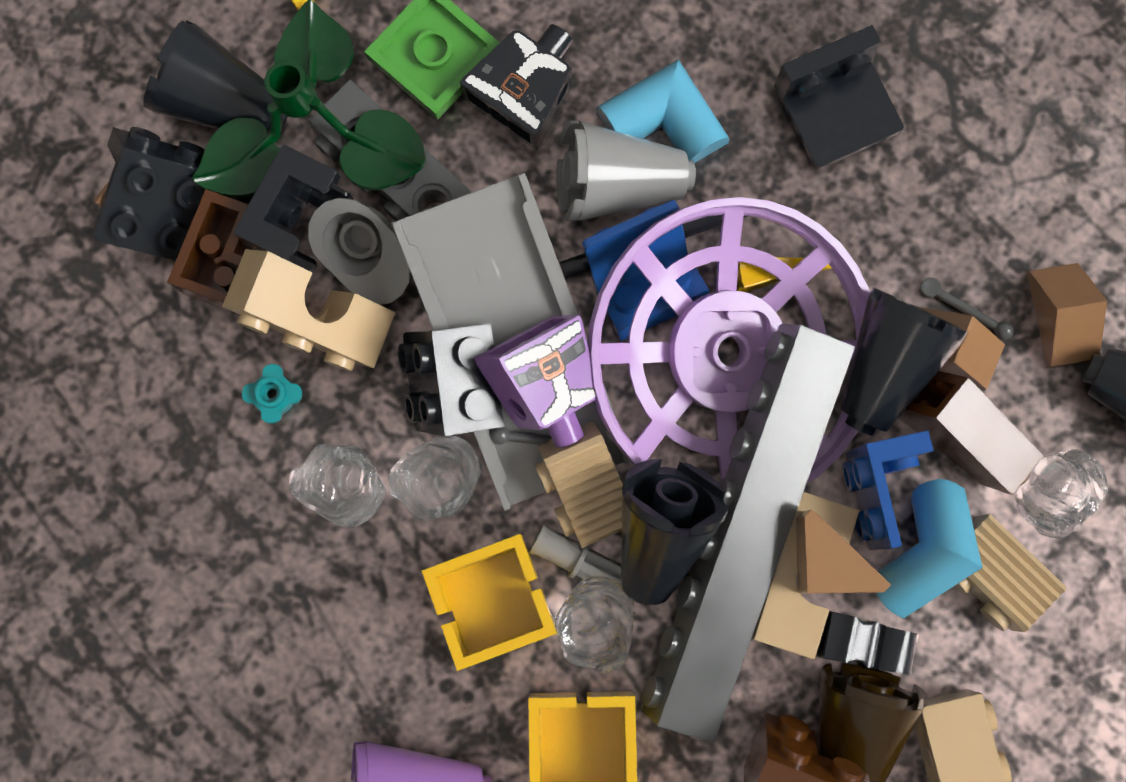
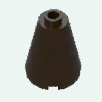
M832 663L825 664L820 675V755L832 760L836 757L848 759L860 766L865 773H868L870 782H886L925 707L927 693L916 684L913 685L912 693L899 687L901 677L875 668L843 663L841 672H833Z

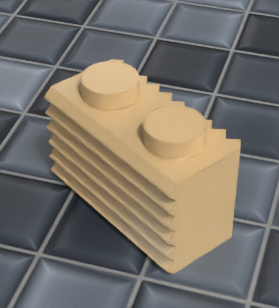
M588 422L585 426H581L584 436L568 446L555 447L552 439L546 443H541L538 449L543 462L535 465L546 493L556 490L563 504L555 508L554 511L565 536L568 537L575 533L582 548L622 531L623 484L604 438L594 422Z
M991 514L979 515L972 523L983 568L953 587L965 595L969 591L973 593L984 604L980 609L982 615L999 630L1005 631L1009 628L1011 631L1026 632L1045 613L1046 609L1051 607L1052 603L1066 591L1067 587Z

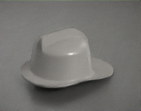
M336 198L326 201L314 211L308 224V240L312 251L318 260L351 293H356L379 305L392 303L404 294L410 282L411 271L397 235L392 231L390 223L381 212L371 206H365L356 200L347 198Z

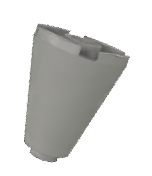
M568 120L564 124L559 144L568 145V151H566L564 159H557L558 206L561 212H567L563 217L564 221L576 222L663 204L671 200H682L687 190H692L696 178L695 163L692 160H688L687 153L684 150L582 121Z

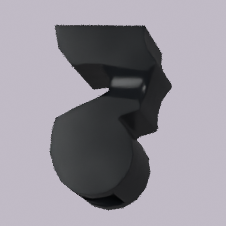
M829 611L816 657L845 663L856 661L859 666L911 675L919 634L886 627V625L869 620L862 622L858 617Z

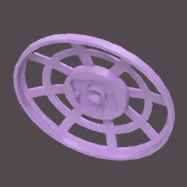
M744 197L708 200L681 208L653 223L633 240L618 258L598 293L589 324L588 348L591 356L593 386L597 397L594 401L598 414L613 442L634 466L637 463L650 460V455L666 435L672 441L689 450L710 456H718L721 479L725 478L732 459L729 453L730 445L734 435L737 433L736 412L748 410L747 398L750 389L757 380H760L767 361L764 357L766 344L770 336L778 330L779 325L783 324L776 312L794 296L804 314L807 328L826 335L821 310L806 283L828 264L838 276L849 299L855 322L856 340L840 341L856 348L870 290L859 267L843 245L819 223L795 209L769 200ZM723 215L719 246L708 247L689 253L673 262L666 269L648 247L660 236L684 223L707 216ZM744 215L754 216L780 224L804 238L815 249L791 269L786 263L769 253L751 247L740 246ZM717 262L716 292L703 295L692 301L675 280L698 266ZM738 262L760 267L775 276L779 281L761 299L746 292L736 291ZM634 263L651 285L644 292L634 312L629 329L628 343H601L602 327L610 299L623 274ZM661 296L679 317L672 328L669 342H643L648 318ZM731 337L738 344L739 354L734 363L726 366L719 359L718 348L725 338ZM669 362L671 373L678 388L661 408L656 403L648 387L643 363ZM628 363L629 376L634 393L643 411L650 419V422L634 443L624 433L610 407L603 383L601 364ZM693 401L705 408L715 410L717 440L695 436L675 423ZM842 411L827 436L824 434L807 483L817 478L835 462L857 434L858 430L845 423L848 414Z

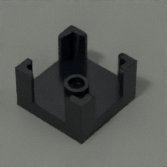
M283 144L233 234L249 250L269 251L313 274L317 267V262L315 259L297 251L299 240L291 234L308 203L318 208L329 200L336 198L353 199L348 191L336 186L341 178L338 171Z

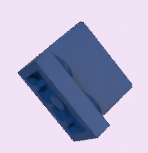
M675 200L660 206L650 207L636 217L616 226L601 229L593 236L583 240L582 245L597 296L612 266L629 244L653 223L680 209ZM683 224L660 236L648 246L665 269L673 262L688 255ZM634 263L623 274L610 299L606 313L620 341L628 338L634 312L644 292L651 285ZM697 268L688 271L675 280L692 301L709 294V289ZM661 296L648 318L645 330L677 316Z
M928 430L867 443L846 452L848 462L842 463L843 478L849 492L855 491L860 510L855 528L860 541H867L869 550L893 549L902 546L885 474L920 466L918 456L934 451Z

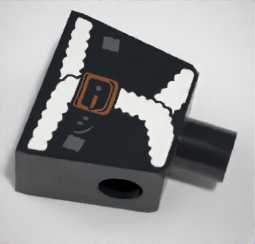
M554 24L549 25L537 42L519 30L512 31L460 81L463 100L537 151L572 84V68L561 58L573 44V39L566 31Z

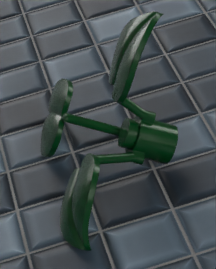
M307 0L284 30L275 51L274 65L268 69L265 75V88L274 100L267 107L271 114L270 133L256 119L236 118L228 121L210 138L201 163L192 179L203 189L223 196H253L280 150L274 143L281 137V115L301 118L310 114L312 110L317 111L343 138L349 140L340 153V165L346 177L353 184L361 188L379 190L402 182L422 170L426 163V153L416 130L396 113L386 110L367 111L360 116L355 132L346 128L323 105L317 97L315 90L317 81L330 83L339 79L352 63L354 48L346 30L328 16L314 1Z

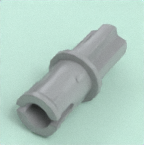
M543 523L531 545L530 554H535L569 572L568 577L571 579L577 575L614 595H618L623 590L620 563L590 549V545L582 548L579 542L566 537Z

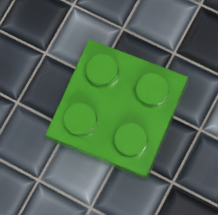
M413 0L364 52L372 64L438 120L462 95L460 81L500 42L451 0Z

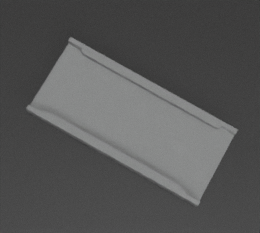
M526 173L508 178L392 223L433 330L491 324L495 347L551 316L578 315ZM608 397L610 407H611V409H612V411H613V413H614L613 407H612L611 402H610V399H609V397ZM595 401L575 411L580 426H585L588 422L595 423L604 438L614 465L622 462L625 464L631 463L610 437L598 414ZM501 404L504 426L509 431L551 436L548 428L535 430L517 427ZM491 429L474 432L504 511L511 509L513 504L546 492L535 468L536 464L543 462L538 449L539 445L513 441L497 445L491 440Z

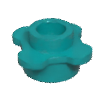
M269 364L263 368L262 376L259 379L243 387L242 398L246 403L254 404L261 411L263 421L274 424L281 420L282 414L289 411L293 404L301 401L302 389L297 384H291L283 376V369L279 365ZM271 389H275L277 392L274 398L268 397V392Z

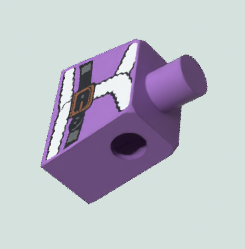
M580 315L551 316L474 358L477 366L517 427L535 430L548 428L555 447L568 446L584 436L575 411L594 401L597 397L593 386L591 356Z

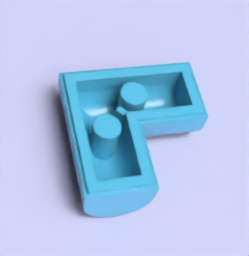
M679 59L596 107V113L600 120L610 130L643 139L662 128L674 148L684 150L687 153L688 160H692L694 163L729 142L728 135Z
M943 479L927 481L913 491L911 503L919 543L877 570L891 584L885 592L876 593L887 609L903 619L983 568L965 489L952 481Z

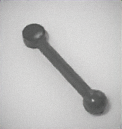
M927 278L920 284L919 292L924 298L932 299L936 297L960 312L974 316L984 326L993 330L994 335L999 340H1008L1013 336L1014 329L1009 322H997L941 289V284L937 279Z
M505 426L493 428L490 431L491 440L497 445H502L507 441L540 445L552 439L551 436L509 431Z

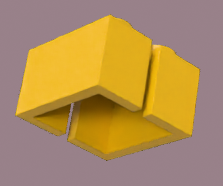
M521 534L422 570L437 616L453 612L455 621L444 624L441 628L457 671L550 637L558 632L542 588L532 591L529 582L538 579Z
M633 691L587 692V702L577 703L576 692L530 693L528 698L530 782H637L636 707Z

